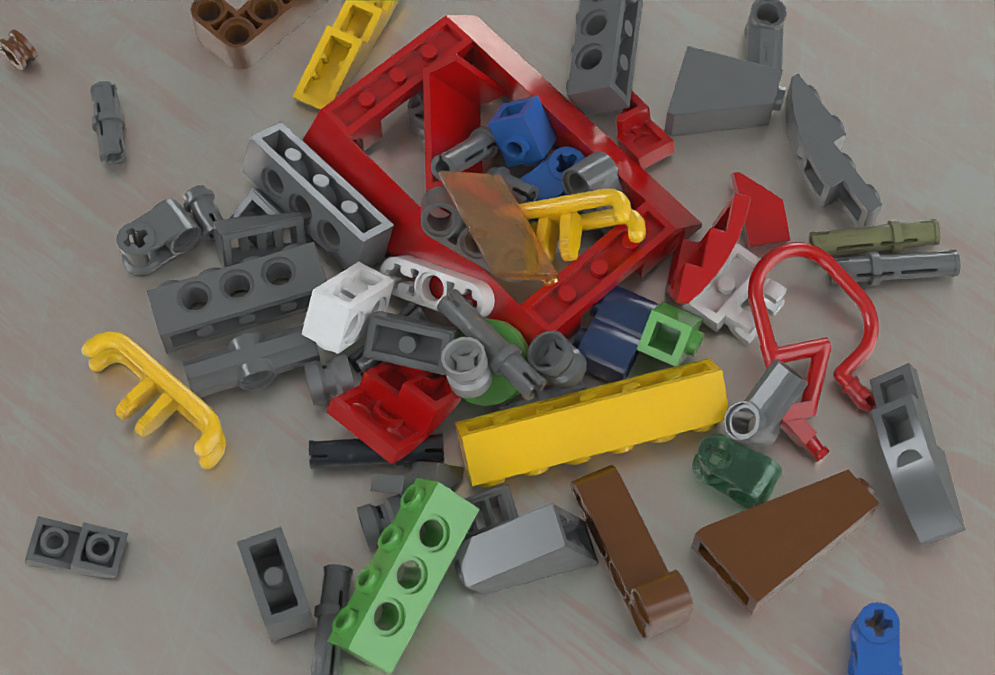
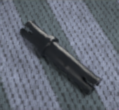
M443 433L430 435L413 451L397 461L395 467H404L405 462H443ZM360 439L309 440L310 469H315V467L389 463Z

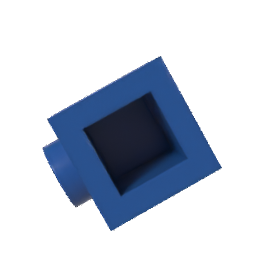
M538 95L502 104L488 123L507 167L523 163L525 166H533L542 162L557 139Z

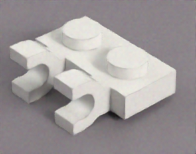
M736 243L729 258L716 277L691 302L683 304V309L703 318L702 322L716 332L725 323L729 326L733 335L748 346L758 334L752 312L743 309L740 305L748 298L749 278L760 258ZM766 277L763 286V296L767 312L774 317L784 306L785 301L781 298L785 295L787 288Z

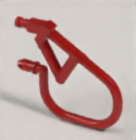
M790 242L771 249L757 262L749 278L748 300L766 370L775 358L784 363L811 358L806 381L809 384L803 390L801 402L793 403L779 423L780 427L798 447L802 446L813 455L812 458L819 462L830 450L821 444L815 435L817 432L806 420L814 418L817 413L831 353V343L825 337L778 347L763 296L765 278L772 268L784 259L791 257L806 258L821 266L854 301L863 318V337L858 347L835 368L833 377L841 385L842 393H846L859 409L867 412L876 407L874 396L859 382L860 378L858 376L853 377L851 374L866 361L874 350L879 335V319L875 306L867 293L829 253L809 243Z

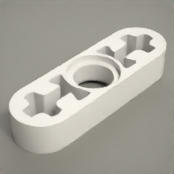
M410 255L390 257L381 265L380 273L395 280L391 293L394 296L438 311L437 305L445 295L451 301L452 297L449 295V292L457 289L461 295L472 293V298L477 301V307L474 308L483 318L488 316L493 310L495 303L494 293L491 287L482 280ZM400 268L401 273L408 277L417 276L416 280L402 282V277L397 275V269ZM433 276H437L444 286V292L440 299H436L429 289V282Z

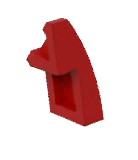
M632 91L630 107L624 108L616 119L618 130L617 142L618 146L645 169L675 153L674 141L651 119L649 106Z
M741 172L732 173L734 193L752 197L743 226L746 248L791 241L783 199Z

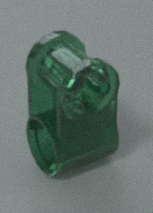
M721 433L711 434L701 441L692 463L693 473L699 481L727 495L734 502L747 509L767 502L783 473L782 467L772 458L755 452ZM713 455L721 458L717 465L709 461Z

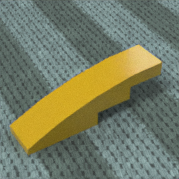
M345 0L333 27L327 25L292 96L293 99L321 110L346 91L371 53L399 0Z

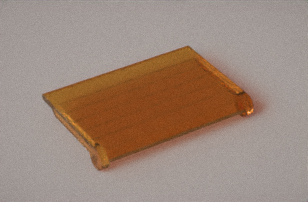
M440 171L438 173L493 276L505 277L506 280H542L545 286H550L559 280L560 276L502 175Z

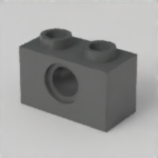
M280 526L238 541L237 544L271 642L315 627L314 619L282 527Z

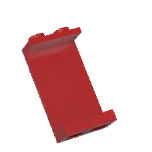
M457 54L445 57L423 68L426 192L434 187L444 186L454 190L485 210L492 212L502 207L511 206V203L483 186L482 160L463 172H457L440 180L436 179L431 171V162L435 156L441 155L465 141L475 129L481 127L480 106L506 96L505 87ZM438 207L441 210L447 212L448 214H451V212L448 209Z

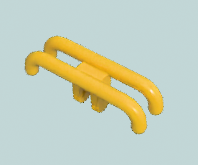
M616 189L587 191L506 206L490 212L507 223L538 218V222L515 227L524 232L530 240L535 239V256L541 266L554 262V254L556 253L559 238V252L566 262L578 258L582 231L625 224L628 226V237L634 243L643 241L646 234L644 219L639 212L631 209L630 201L626 195ZM602 206L613 207L612 209L578 214L577 212ZM476 230L474 239L485 238L488 234L483 230Z
M107 331L98 333L83 344L82 353L85 357L90 358L89 368L92 371L101 372L110 364L122 363L142 379L116 407L115 414L123 421L131 418V416H134L136 412L159 394L160 397L135 424L134 431L141 437H147L177 410L203 433L194 445V452L200 456V466L204 469H212L218 464L224 455L226 438L221 428L219 417L209 405L134 340L121 332Z

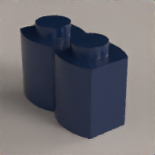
M618 285L594 304L590 310V316L594 317L588 329L584 327L579 329L572 343L585 356L587 361L586 371L611 383L627 379L640 351L637 350L651 311L659 304Z

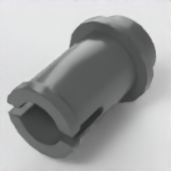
M492 167L486 173L483 180L484 187L514 205L530 202L522 194L536 201L538 199L539 188L510 175V171L506 167Z
M198 185L189 189L184 194L183 199L185 202L183 207L188 213H192L202 230L204 239L206 241H213V222L224 219L214 203V192L207 189L204 185Z

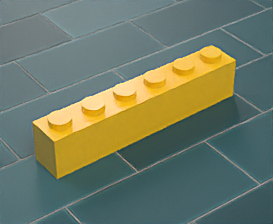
M710 358L679 365L678 367L675 366L455 422L465 472L472 486L493 487L503 483L507 477L519 474L535 476L546 472L550 466L562 463L569 465L582 464L589 461L591 456L600 453L620 454L630 451L635 444L647 441L662 443L674 439L678 433L690 430L705 432L715 429L718 423L724 422V416L729 406L723 371Z

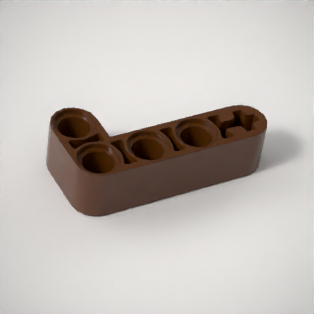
M194 0L190 11L198 40L233 69L243 70L255 65L329 0H249L238 10L225 0Z
M609 465L571 481L570 486L575 502L641 636L647 640L688 622L693 610V600L688 586L679 571L676 569L671 572L668 571L616 467Z

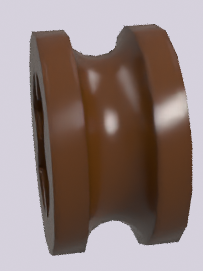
M12 29L8 34V40H0V51L12 65L19 70H24L27 67L26 61L28 59L34 61L38 58V54L24 35Z

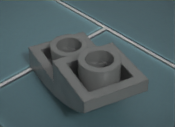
M38 516L25 557V564L80 575L116 578L128 533L83 522L81 527Z

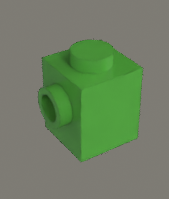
M662 302L652 309L637 350L678 367L688 358V355L695 357L704 338V333L698 331L703 318Z

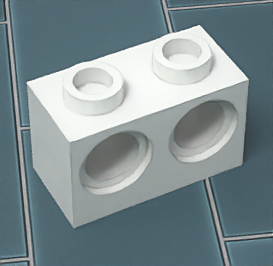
M361 262L354 264L313 289L301 334L317 342L318 346L325 350L333 351L337 354L366 335L371 313L377 311L386 312L395 280Z

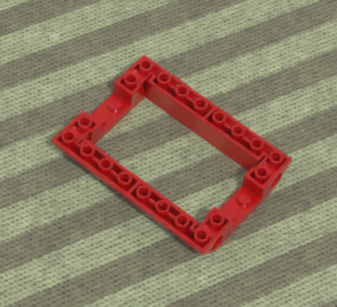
M445 15L323 107L302 139L307 146L394 225L386 251L391 257L410 255L486 282L494 293L495 303L491 313L484 317V319L490 318L508 322L521 332L529 347L538 335L546 331L560 332L569 340L579 331L582 315L634 271L641 278L644 277L669 256L683 238L689 239L702 228V223L476 15ZM457 54L471 65L474 63V67L505 87V97L510 102L538 95L557 137L554 143L559 148L573 147L579 150L584 158L596 151L609 155L617 166L621 189L629 199L631 209L639 212L645 221V238L639 243H634L628 237V226L625 224L616 225L520 305L482 267L429 237L421 227V207L365 151L383 138L381 120L423 89V68L445 57ZM433 276L429 282V289L436 299H440L444 292V286L437 276ZM472 293L462 295L465 299L472 302L473 307H477V301L472 298Z

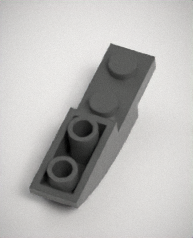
M799 74L793 76L786 96L787 131L794 157L807 185L823 208L837 201L857 227L875 225L883 204L876 189L872 185L866 184L857 173L855 164L850 156L841 152L846 137L842 122L837 116L829 113L821 103L820 96L813 86L807 85Z
M907 363L870 379L877 407L871 410L879 441L901 502L920 543L926 546L965 531L945 452L936 444L917 370L910 363Z

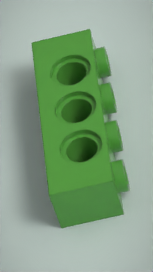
M416 478L414 484L405 490L400 501L401 507L392 524L387 526L381 533L378 540L379 548L370 564L358 575L355 583L356 589L347 606L336 615L332 625L333 631L328 639V642L368 666L388 674H392L480 510L437 481ZM425 522L426 534L420 541L419 531ZM403 563L405 568L404 575L400 581H397V570ZM382 605V615L375 623L374 613L377 607Z

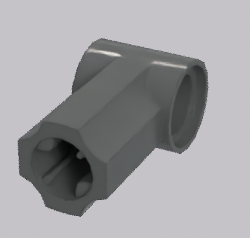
M756 0L752 4L745 27V36L747 38L746 61L782 70L783 25L787 15L786 7L782 1ZM759 20H765L771 24H764Z
M775 358L746 399L738 401L728 408L724 416L725 431L731 438L754 447L764 448L771 445L779 434V422L809 383L797 371ZM755 416V426L753 430L749 432L748 425L751 419Z

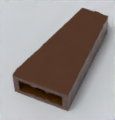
M848 469L702 527L695 533L691 548L752 616L873 516L879 501L876 499V494L870 484L860 477L856 478Z

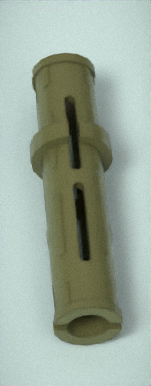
M936 218L902 223L898 219L888 220L887 224L878 226L809 232L808 241L809 244L825 250L831 256L880 250L900 253L903 248L939 245L940 227Z

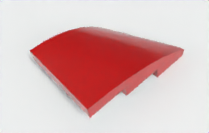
M734 193L713 222L712 228L710 227L700 242L683 238L672 254L665 288L666 293L670 294L671 298L676 299V303L688 304L716 277L739 239L752 197Z
M384 362L365 371L359 386L332 398L326 413L390 464H394L428 438L460 403L462 397L457 396L451 390L447 375Z

